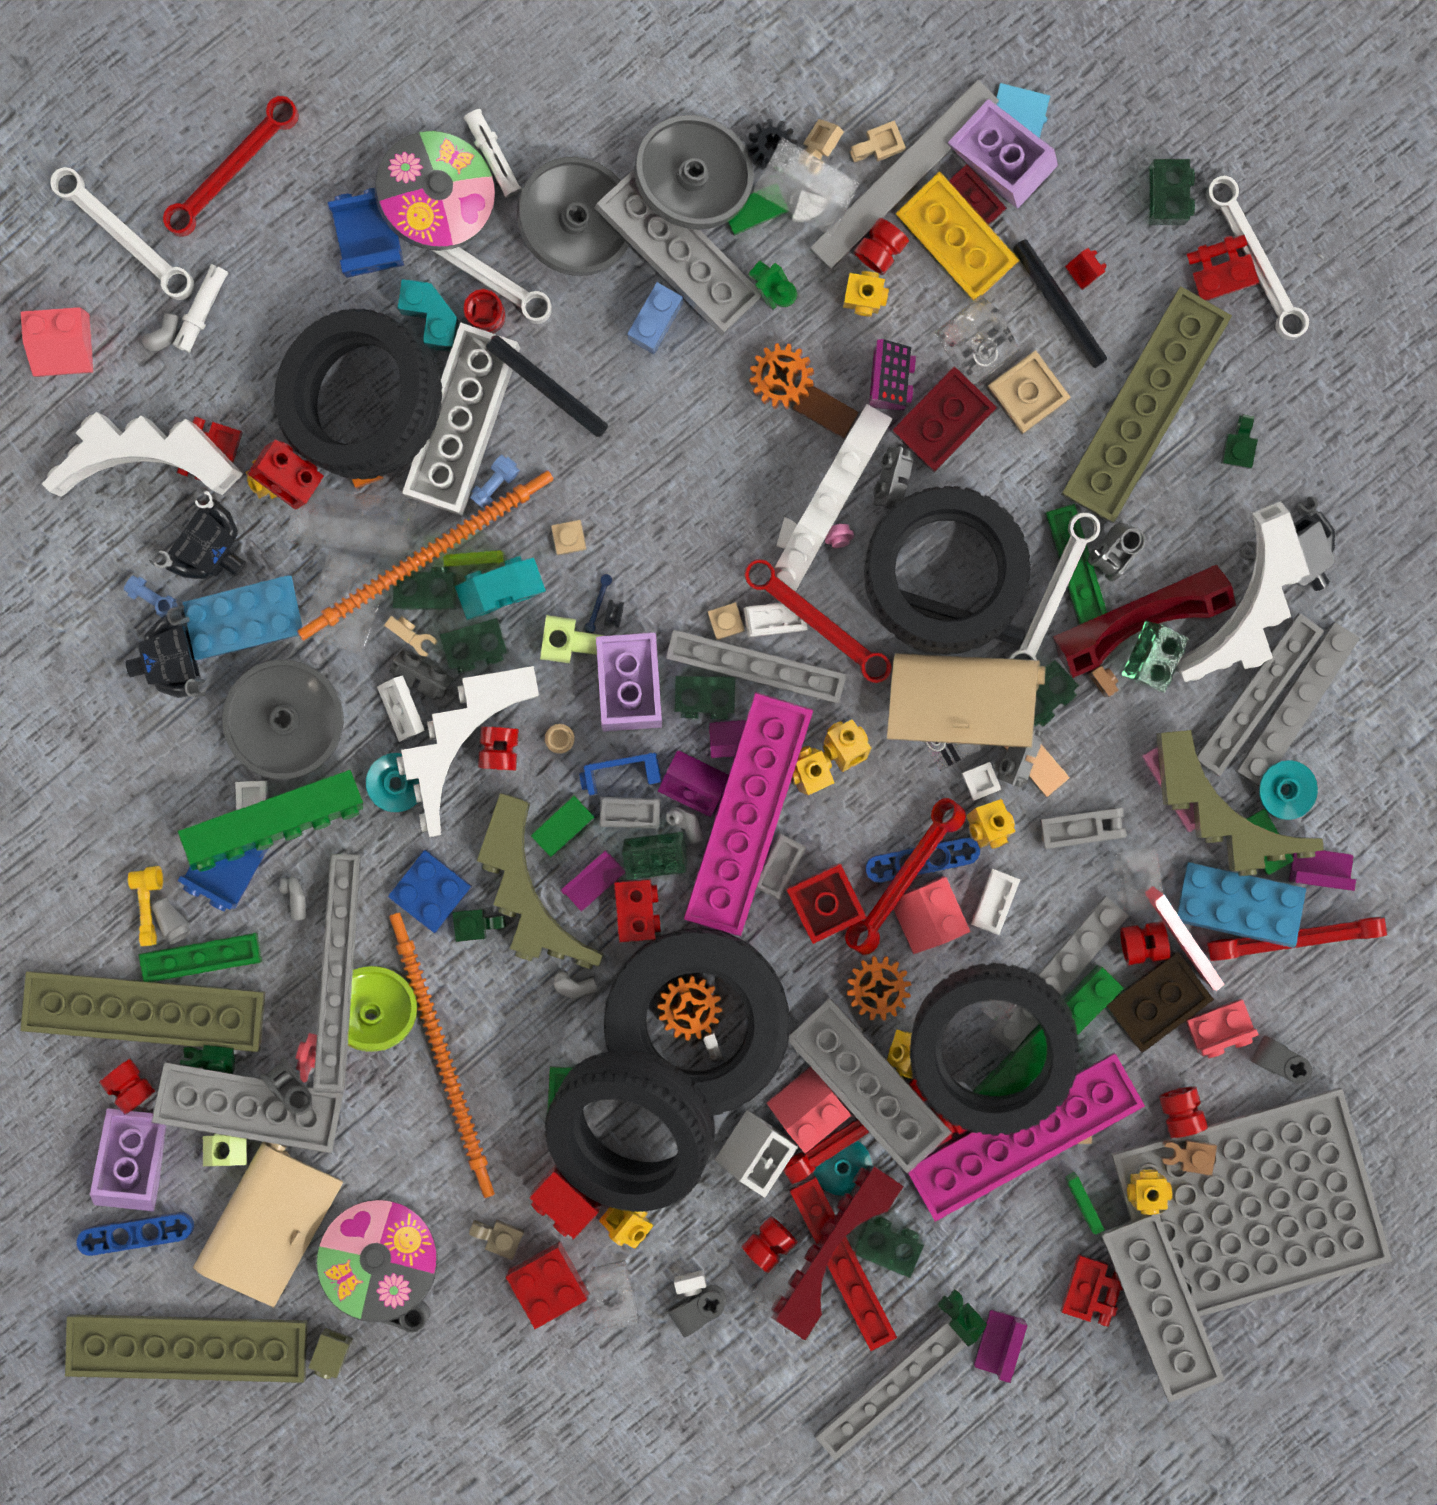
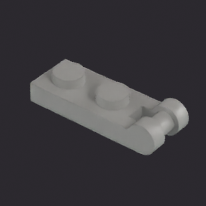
M1123 807L1040 819L1044 849L1127 837L1126 828L1122 827L1121 817L1124 816ZM1102 820H1110L1111 830L1103 831Z

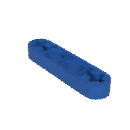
M970 838L940 842L936 848L944 851L945 861L941 865L935 866L930 863L928 858L917 875L974 863L980 855L978 843ZM963 843H967L968 847H974V852L970 853V859L965 860L963 855L954 856L956 862L950 863L951 854L947 848L948 845H953L952 851L961 850ZM915 848L871 857L865 865L867 876L874 882L893 880L896 875H892V869L884 870L883 876L878 877L876 873H871L870 868L875 866V861L880 860L882 865L891 864L889 857L895 856L894 866L897 872H899L901 869L899 865L901 857L906 854L911 855Z
M177 1212L91 1226L78 1235L76 1245L82 1254L93 1256L179 1242L192 1234L194 1221L189 1214ZM177 1219H180L181 1224H186L187 1228L182 1231V1234L179 1233L178 1229L166 1232L167 1237H164L165 1227L173 1226L177 1223ZM150 1223L157 1227L158 1235L155 1239H147L143 1235L142 1231L145 1224ZM122 1228L128 1232L129 1239L127 1243L119 1244L114 1240L113 1233L116 1229ZM104 1230L107 1231L106 1241L98 1242L94 1245V1248H92L91 1244L85 1243V1239L89 1237V1234L92 1235V1238H101L105 1235Z

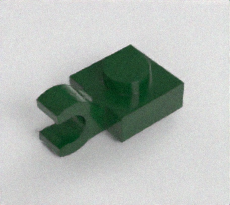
M1239 415L1236 435L1226 434L1221 464L1252 469L1258 439L1249 437L1254 423V416Z
M484 909L452 912L456 942L486 939V930L506 927L505 915L484 917Z
M204 1045L203 1050L193 1047H184L183 1049L184 1058H190L191 1060H180V1065L203 1067V1069L210 1071L234 1073V1048Z
M954 1289L948 1298L944 1295L938 1302V1305L942 1311L952 1318L949 1326L969 1347L976 1343L986 1328L987 1323L969 1303L963 1305L962 1295Z

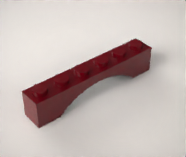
M1216 564L1053 636L1058 656L1070 676L1075 678L1100 667L1105 658L1119 644L1148 627L1176 619L1211 618L1236 607L1232 584Z
M868 1165L866 1169L862 1167L853 1180V1183L856 1185L850 1194L845 1193L837 1205V1208L840 1210L834 1219L829 1218L820 1232L823 1234L817 1245L812 1244L804 1256V1259L807 1261L801 1271L797 1269L788 1281L790 1288L785 1296L780 1295L771 1308V1311L774 1312L771 1316L772 1319L805 1341L822 1316V1281L827 1264L835 1249L844 1237L859 1224L873 1216L888 1212L904 1187L875 1166Z

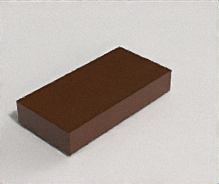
M806 386L805 389L808 391L809 396L804 397L800 395V405L795 404L792 410L844 439L859 412L815 386Z

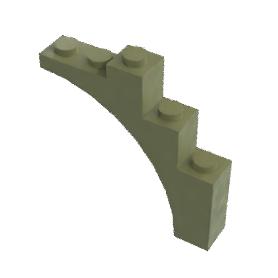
M1191 730L1156 733L1163 804L1172 805V810L1190 809V803H1193L1196 837L1205 838V843L1223 842V836H1226L1229 870L1238 871L1239 876L1256 875V869L1265 868L1264 856H1267V861L1285 860V854L1297 853V858L1315 857V851H1324L1323 838L1290 837L1275 834L1252 824L1236 813L1216 793L1206 778L1195 752Z
M500 793L477 861L483 863L482 869L499 874L500 869L505 871L493 905L500 907L499 913L515 918L517 913L521 914L510 949L516 951L515 956L528 961H532L533 957L539 958L543 948L548 949L547 954L564 960L566 955L575 958V964L588 969H592L593 965L599 967L604 953L583 944L565 931L548 913L536 894L528 872L524 849L525 824L531 802Z

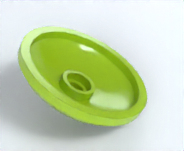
M368 966L354 969L348 1046L360 1051L376 1052L397 1045L410 1033L416 1020L417 1001L411 986L399 974L383 967ZM368 1014H374L376 1016V1019L369 1020L366 1018V1016Z

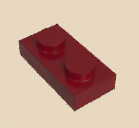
M968 164L949 180L988 225L992 224L1006 211L1007 207Z

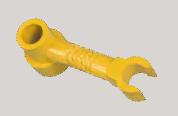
M160 866L146 867L145 870L128 873L129 888L131 890L137 889L141 924L139 927V942L141 947L157 944V934L150 909V891L161 890L163 887V873Z

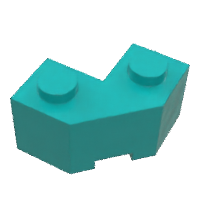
M402 279L397 308L399 312L404 316L426 318L424 344L429 349L451 352L460 326L456 315L432 283Z
M517 556L504 561L505 566L484 574L480 570L464 576L465 582L455 586L466 619L469 620L488 615L507 605L526 601L546 592L535 559L522 560L521 556Z

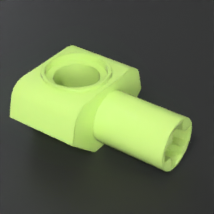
M546 615L540 659L570 663L572 652L597 655L596 637L604 635L575 631L576 619ZM561 631L566 634L567 641L564 646L557 648L551 645L550 636L553 632Z
M215 1133L214 1136H203V1166L247 1165V1139ZM224 1142L230 1149L229 1155L225 1159L220 1155L219 1151Z

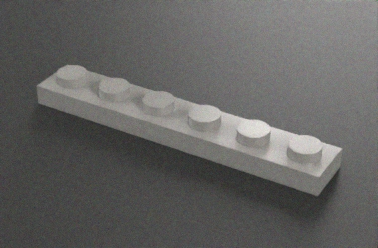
M1297 614L1271 650L1273 658L1265 661L1259 667L1198 752L1197 758L1200 764L1217 776H1221L1323 634V629L1302 614Z
M1336 622L1331 624L1235 772L1259 787L1265 771L1273 764L1280 762L1359 641L1360 638Z
M673 630L666 656L668 660L837 704L840 702L846 674Z
M1104 896L1039 972L1038 976L1045 979L1047 984H1051L1062 995L1129 915L1108 897ZM1012 1004L989 1032L1014 1052L1038 1024V1021L1026 1009Z
M950 1318L944 1321L815 1435L817 1441L835 1461L966 1346L963 1340L949 1326Z

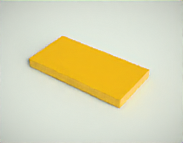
M938 172L895 213L974 302L980 299L1020 261L941 172Z

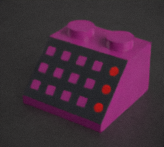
M877 339L872 363L869 405L871 407L904 411L906 403H912L913 385H908L909 373L914 374L916 356L911 355L910 346L885 339Z

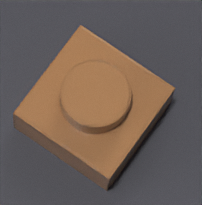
M1100 666L1088 673L1105 698L1110 697L1119 690L1115 685L1118 680L1109 668L1104 670Z

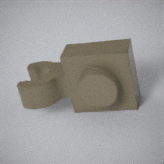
M474 1220L469 1230V1235L487 1240L486 1250L513 1260L524 1234V1230L500 1220H496L494 1227Z

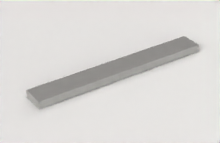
M977 80L810 247V250L832 270L869 233L878 218H884L952 150L948 142L988 99L994 104H997L999 100Z
M330 854L313 1092L345 1093L360 855Z

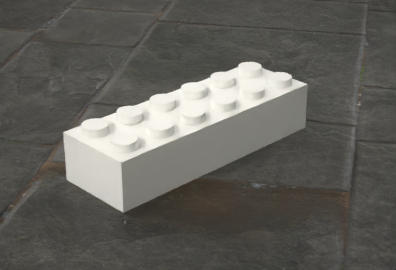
M460 323L440 381L442 383V405L439 411V419L436 422V427L432 431L430 439L427 440L426 445L421 448L420 452L413 459L402 494L406 497L463 516L513 369L486 348L489 339L496 334ZM499 336L519 352L520 346L518 342Z

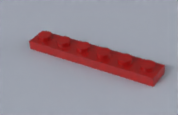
M816 1176L789 1189L811 1235L816 1244H818L823 1236L820 1233L822 1227L829 1218L834 1219L835 1214ZM845 1236L835 1249L827 1266L870 1351H873L896 1339L897 1336Z

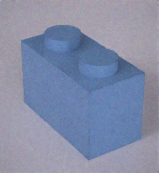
M657 282L627 334L628 340L655 354L683 305V297Z

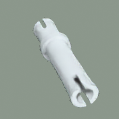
M481 109L468 113L464 116V120L476 139L474 144L477 149H481L505 198L516 195L522 188L519 186L496 142L498 138L496 133L491 132Z
M213 264L210 265L188 314L183 315L182 320L184 322L172 344L173 346L182 351L185 350L187 353L191 352L200 330H204L206 326L204 324L205 319L228 275L227 271L218 266L216 268Z

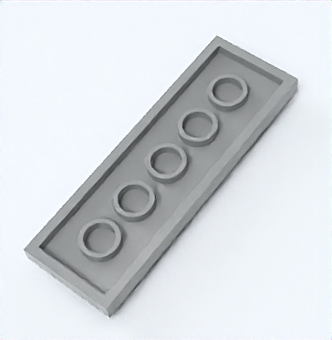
M634 170L595 205L594 208L721 336L762 297L756 286L701 230L676 226L657 215L642 198L636 184Z
M829 998L789 1035L788 1042L907 1174L953 1133L832 999Z
M164 1062L152 1123L332 1154L343 1094L313 1092V1088H308L312 1095L311 1108L303 1115H295L287 1110L262 1079ZM300 1092L293 1094L290 1098V1104L294 1108H302L307 1103L306 1095Z
M1159 1214L1144 1215L1100 1233L1168 1402H1173L1225 1381Z

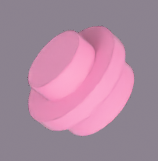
M848 524L833 525L825 538V543L832 545L833 548L845 547L854 538V532L850 530Z

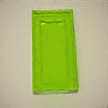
M502 550L445 554L443 556L444 567L496 564L506 561L505 552Z

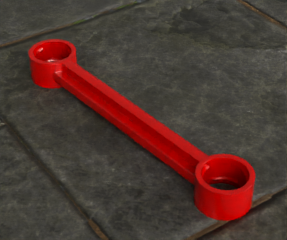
M277 96L271 99L266 107L267 116L183 204H172L165 210L163 222L172 234L179 237L190 235L196 227V216L278 130H288L296 125L299 112L291 99L285 96ZM279 104H289L293 109L291 118L286 122H277L273 119V110ZM179 210L187 211L190 216L189 224L181 230L173 229L170 224L171 216Z
M755 559L748 563L744 571V577L749 586L757 590L767 591L860 666L862 675L868 681L879 683L888 678L891 673V663L884 654L876 651L870 652L775 576L774 568L769 562L763 559ZM757 563L767 565L771 572L770 580L762 585L752 583L749 578L751 567ZM873 656H879L886 662V671L879 677H871L865 670L867 660Z
M944 798L933 806L931 811L932 825L865 921H860L847 929L845 935L846 944L859 954L868 955L876 950L880 942L879 928L947 832L957 831L964 824L966 812L954 800ZM954 808L952 817L943 823L945 813L949 809ZM868 930L866 940L857 946L859 936Z
M1370 917L1352 922L1299 929L1297 943L1294 948L1386 936L1388 934L1385 917ZM1247 937L1207 942L1210 961L1292 949L1291 947Z
M912 1079L908 1084L924 1101L927 1100L923 1098L918 1089L917 1081ZM857 1119L810 1149L807 1153L800 1152L792 1156L783 1172L791 1184L798 1183L812 1174L818 1165L868 1134L869 1131Z

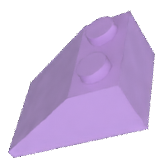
M989 99L948 142V145L994 191L1017 209L1058 166L1055 151L1052 147Z
M656 633L596 637L603 732L662 728Z
M107 1108L90 1191V1197L94 1205L154 1211L160 1181L166 1125L152 1123L153 1113L131 1111L124 1115L120 1110Z

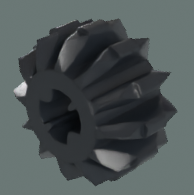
M768 119L766 129L762 124L758 123L756 125L757 133H749L748 139L753 143L747 145V151L754 153L751 157L752 163L762 160L760 164L761 170H765L767 164H772L771 169L773 172H776L778 162L786 168L789 165L787 158L794 159L796 156V152L791 148L797 146V139L790 138L794 132L792 128L783 131V121H780L776 128L773 127L772 119ZM772 140V144L776 141L778 143L777 150L772 151V147L768 150V141Z

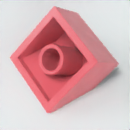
M81 307L21 312L22 340L34 377L93 373L90 316L88 312Z
M945 876L938 877L905 892L893 908L913 954L940 946L971 932Z
M811 1066L766 1102L779 1122L804 1153H807L851 1116L850 1110Z

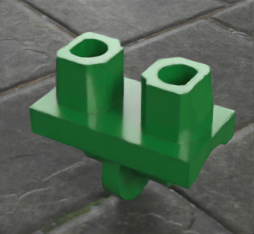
M758 261L749 272L750 278L756 282L755 286L766 305L772 310L777 306H791L797 299L795 286L789 282L783 269L778 264L774 263L771 267H768L762 261Z

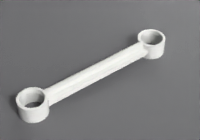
M63 167L53 173L50 181L52 190L63 200L75 202L161 280V287L167 295L175 300H183L192 294L194 290L193 278L184 269L172 267L94 197L85 188L82 177L75 170ZM65 175H73L77 180L75 190L69 194H62L58 189V183ZM175 274H182L187 279L185 290L178 294L170 293L168 290L169 279Z
M1228 176L1217 177L1206 190L1208 204L1222 211L1235 237L1245 234L1248 246L1242 247L1245 255L1251 254L1259 282L1278 316L1275 327L1279 336L1286 340L1299 338L1308 329L1309 318L1302 309L1293 307L1236 200L1239 194L1236 181ZM1224 183L1228 185L1232 191V199L1226 203L1217 201L1212 193L1215 184ZM1294 314L1300 318L1302 329L1298 334H1290L1284 329L1282 322L1285 315Z
M460 247L442 251L432 250L519 306L524 317L529 322L541 324L550 318L552 305L544 293L539 291L528 292ZM541 298L546 301L547 310L542 317L533 318L527 313L526 304L531 299Z
M1078 513L1069 521L1068 531L1070 538L1020 648L1013 651L1007 659H1014L1019 654H1026L1031 660H1037L1035 656L1084 548L1088 542L1093 541L1099 535L1100 523L1093 514ZM1081 517H1088L1094 523V533L1086 539L1077 537L1073 530L1074 523Z

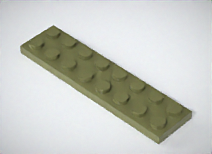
M1181 286L1178 288L1061 495L1112 524L1115 522L1232 315Z
M26 971L20 1031L195 1047L210 1045L234 1048V1050L259 1052L261 1049L266 992Z
M69 1314L67 1316L65 1377L304 1383L306 1380L307 1320Z

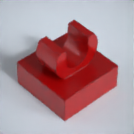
M1089 248L1079 253L1065 266L1082 290L1106 272L1104 269L1107 267L1105 263L1101 265L1095 258L1097 251H1090Z

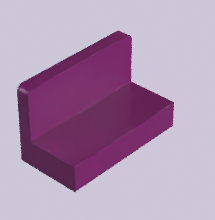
M746 720L712 722L709 724L711 758L735 757Z
M677 751L657 792L711 817L721 798L729 775L681 751Z
M605 850L560 891L564 895L566 894L582 912L626 871Z
M1315 851V857L1297 858V853H1293L1294 861L1291 862L1289 882L1355 891L1357 879H1351L1353 855L1331 851Z
M990 1310L986 1321L987 1326L982 1334L974 1366L975 1368L995 1373L999 1380L1011 1383L1028 1325L1022 1318Z

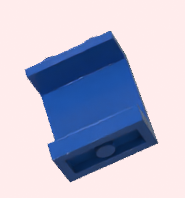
M375 188L366 189L363 191L364 194L353 197L352 194H341L335 196L334 201L328 202V207L333 214L342 256L340 264L346 278L405 266L399 237L389 228L380 214L375 198Z
M657 753L584 765V772L579 773L582 790H588L589 795L598 794L594 770L643 761L645 763L648 784L660 783L662 780Z
M256 848L244 852L245 856L234 861H228L226 858L215 862V867L199 872L198 869L192 871L189 867L187 873L179 877L178 882L184 884L183 890L196 897L202 894L211 899L209 904L221 911H225L226 908L229 910L235 909L269 848L257 851Z

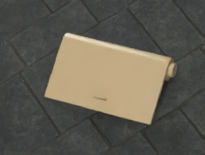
M895 653L887 739L1032 748L1036 690H1038L1039 684H1045L1046 669L1040 666L1039 660Z
M262 1142L193 1268L206 1278L275 1307L341 1188L343 1181L290 1157L289 1153L285 1150L287 1147L285 1145Z

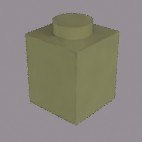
M325 1328L320 1335L308 1368L315 1370L314 1374L321 1378H337L342 1370L353 1338Z

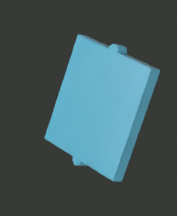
M1000 83L996 97L999 102L996 105L1040 138L1043 124L1047 122L1045 115L1050 95Z

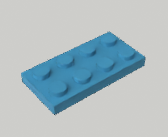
M283 576L182 602L185 607V617L190 619L187 626L195 660H203L299 636L297 630L302 628L292 576Z
M1188 862L1185 869L1177 915L1184 924L1294 948L1297 943L1307 888L1253 876H1239L1235 872Z

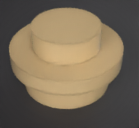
M555 724L545 734L546 746L554 753H565L574 745V733L567 725Z

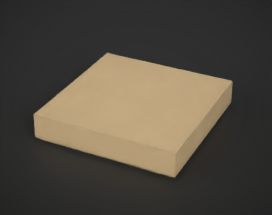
M1036 350L987 386L1021 434L1028 431L1071 398Z

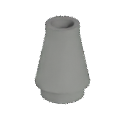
M167 898L161 899L152 905L151 908L155 913L164 940L174 944L191 933L188 927L190 923L170 904Z

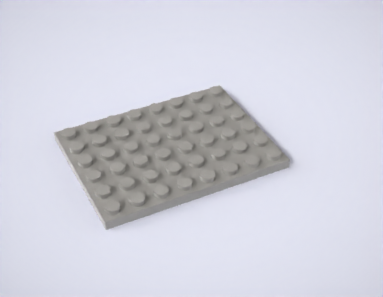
M1340 1087L1208 1125L1205 1131L1182 1138L1166 1137L1111 1153L1130 1221L1145 1215L1141 1214V1210H1137L1131 1202H1128L1127 1184H1131L1130 1174H1140V1170L1146 1169L1157 1170L1158 1173H1161L1167 1179V1182L1171 1183L1172 1200L1167 1201L1168 1209L1159 1210V1217L1199 1317L1392 1261L1344 1092ZM1185 1139L1215 1144L1217 1149L1212 1176L1182 1171L1180 1169L1181 1162L1174 1165L1163 1163L1161 1157L1169 1158L1174 1154V1149L1165 1147L1163 1142L1173 1141L1181 1148H1184ZM1150 1190L1147 1193V1197H1155V1190Z

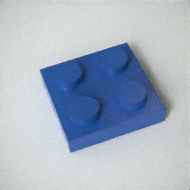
M424 850L388 897L429 930L436 933L472 885L430 852Z

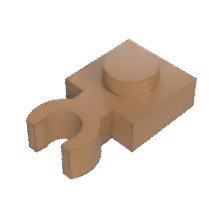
M1185 1139L1184 1148H1181L1173 1141L1163 1142L1165 1147L1174 1149L1172 1157H1161L1163 1163L1174 1165L1181 1162L1180 1169L1182 1171L1212 1176L1217 1149L1215 1144Z

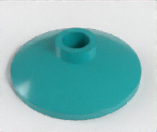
M389 753L381 756L371 765L366 776V790L370 799L376 806L388 812H403L417 804L414 785L420 784L419 778L407 780L406 774H399L397 757H402V753ZM394 777L399 778L401 781V786L398 789L390 786V780Z
M1293 760L1280 761L1270 766L1263 774L1259 785V797L1264 808L1274 817L1284 820L1297 819L1308 813L1318 795L1317 780L1313 772L1306 765ZM1283 784H1287L1289 787V791L1285 795L1281 793Z
M857 1140L818 1165L813 1173L824 1190L834 1195L843 1196L845 1193L850 1194L856 1185L853 1183V1180L862 1167L866 1169L868 1165L872 1166V1161L866 1147ZM842 1162L847 1163L849 1166L848 1170L844 1173L837 1170L838 1164Z

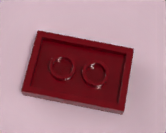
M954 366L891 432L935 473L997 407Z

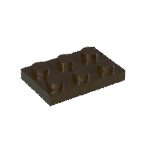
M1176 951L1170 955L1169 959L1162 961L1120 992L1107 1005V1008L1138 1050L1143 1053L1214 999L1180 953Z

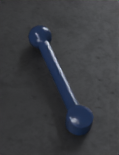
M604 574L600 579L602 585L589 622L584 626L586 633H593L596 630L595 621L607 586L612 584V577L608 574Z

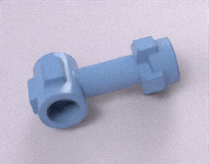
M500 455L491 466L495 473L482 488L475 486L470 498L482 509L486 505L490 506L492 501H494L490 496L504 480L508 484L511 483L520 472L516 467L517 464L509 457L505 458L503 455Z
M133 575L124 586V591L128 593L127 596L134 600L139 596L155 606L156 614L162 618L167 615L170 608L178 607L176 599L172 596L161 597L145 586L147 581L142 577L137 578Z

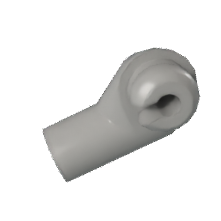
M164 313L161 329L143 336L142 345L144 348L155 352L171 345L175 340L179 316Z
M674 807L667 812V823L671 826L675 825L685 829L690 844L704 840L696 814L681 807Z
M292 876L290 878H282L279 882V890L282 894L290 893L291 919H305V896L299 880Z
M561 972L556 974L553 979L555 990L571 999H578L598 991L594 977L577 983L571 980L567 973Z

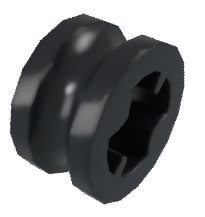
M609 600L604 626L614 624L615 628L619 629L624 602L614 604L613 600Z

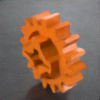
M776 343L775 351L773 352L765 347L764 352L766 356L762 358L756 355L755 359L759 365L750 367V371L756 375L750 378L751 385H758L753 390L756 396L763 394L761 399L763 404L772 400L773 409H777L779 403H783L785 409H789L790 401L800 405L799 396H809L808 391L805 389L806 386H814L813 380L808 378V376L815 374L814 369L806 368L811 363L810 358L805 357L801 359L802 349L799 348L792 352L791 344H787L785 350H781L779 344ZM778 358H788L792 361L787 363L779 361ZM769 365V373L763 380V372L766 366ZM775 367H778L783 374H786L789 386L784 381L782 382L780 378L778 379ZM802 372L800 384L795 388V379ZM779 390L785 392L786 394L776 395L771 392Z
M874 955L871 958L870 964H867L862 959L860 961L862 969L852 968L853 973L856 975L855 979L847 978V983L853 985L852 989L846 991L847 995L855 996V999L850 1004L852 1007L861 1006L858 1012L861 1016L868 1011L870 1020H874L876 1014H880L881 1019L885 1021L886 1013L888 1012L896 1017L897 1011L895 1008L899 1006L905 1009L906 1005L902 999L911 997V994L905 991V987L911 986V982L903 980L907 971L904 969L898 972L899 962L895 961L889 965L887 956L883 957L882 962H878ZM882 969L889 970L897 979L888 980L883 976ZM870 971L871 977L865 984L859 985L862 977ZM880 980L882 985L889 986L882 990V995H877L875 991L869 990L876 986L875 981ZM898 991L895 1000L891 1004L887 1005V999L889 998V996L893 992ZM861 997H871L875 1000L876 1007L869 1006Z
M690 974L688 981L684 982L682 977L678 976L677 985L674 986L671 982H668L669 992L660 991L659 993L665 1000L664 1002L657 1003V1008L664 1010V1012L658 1015L659 1020H667L663 1027L666 1031L674 1028L673 1036L676 1038L681 1033H684L686 1041H689L691 1034L695 1033L696 1037L701 1039L702 1030L711 1033L712 1030L709 1024L711 1022L719 1023L714 1014L722 1012V1008L715 1005L721 998L719 995H711L715 990L712 984L704 987L706 983L705 978L701 977L698 982H695L694 976ZM689 988L700 990L705 996L697 997L691 994ZM677 993H679V998L676 1004L671 1005L670 1007L671 1000ZM687 1001H691L693 1005H696L693 1007V1013L688 1014L686 1010H682L686 1008ZM709 1008L707 1016L700 1023L699 1019L703 1011ZM674 1019L688 1021L690 1027L682 1026L676 1023Z

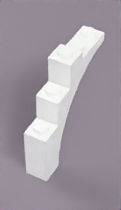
M866 404L844 441L774 568L775 576L795 592L893 419Z
M95 412L82 421L81 428L76 432L83 442L75 445L69 451L68 457L60 465L53 467L47 474L48 478L42 485L49 492L62 497L77 483L98 471L125 463L153 462L165 463L184 469L195 475L211 490L223 495L243 473L196 424L187 419L175 424L169 432L170 435L167 437L151 420L141 415L131 420L126 425L125 432L122 433L108 417Z
M1281 501L1252 513L1257 534L1256 560L1252 579L1243 600L1220 630L1195 650L1174 660L1184 682L1199 680L1205 674L1217 669H1226L1237 661L1241 663L1244 669H1248L1250 667H1259L1265 661L1273 658L1263 628L1276 626L1284 619L1291 617L1281 586L1295 584L1301 578L1310 575L1290 512Z
M534 666L462 678L463 685L457 686L460 704L466 703L467 708L432 714L433 721L427 722L430 739L436 738L437 744L401 750L402 757H397L399 774H406L407 780L419 778L420 784L414 785L417 803L423 802L425 813L419 814L422 832L428 831L429 837L441 835L439 809L442 787L448 768L460 746L479 725L493 714L515 703L539 696Z

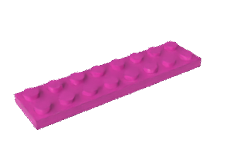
M755 692L684 914V920L741 936L813 714V709Z
M1114 1052L1078 1072L1074 1084L1069 1089V1094L1062 1105L1057 1106V1110L1046 1120H1040V1124L1008 1135H983L981 1132H969L929 1154L908 1174L936 1222L1145 1107Z

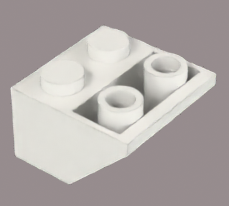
M746 1110L714 1160L741 1183L766 1197L798 1146L792 1138Z

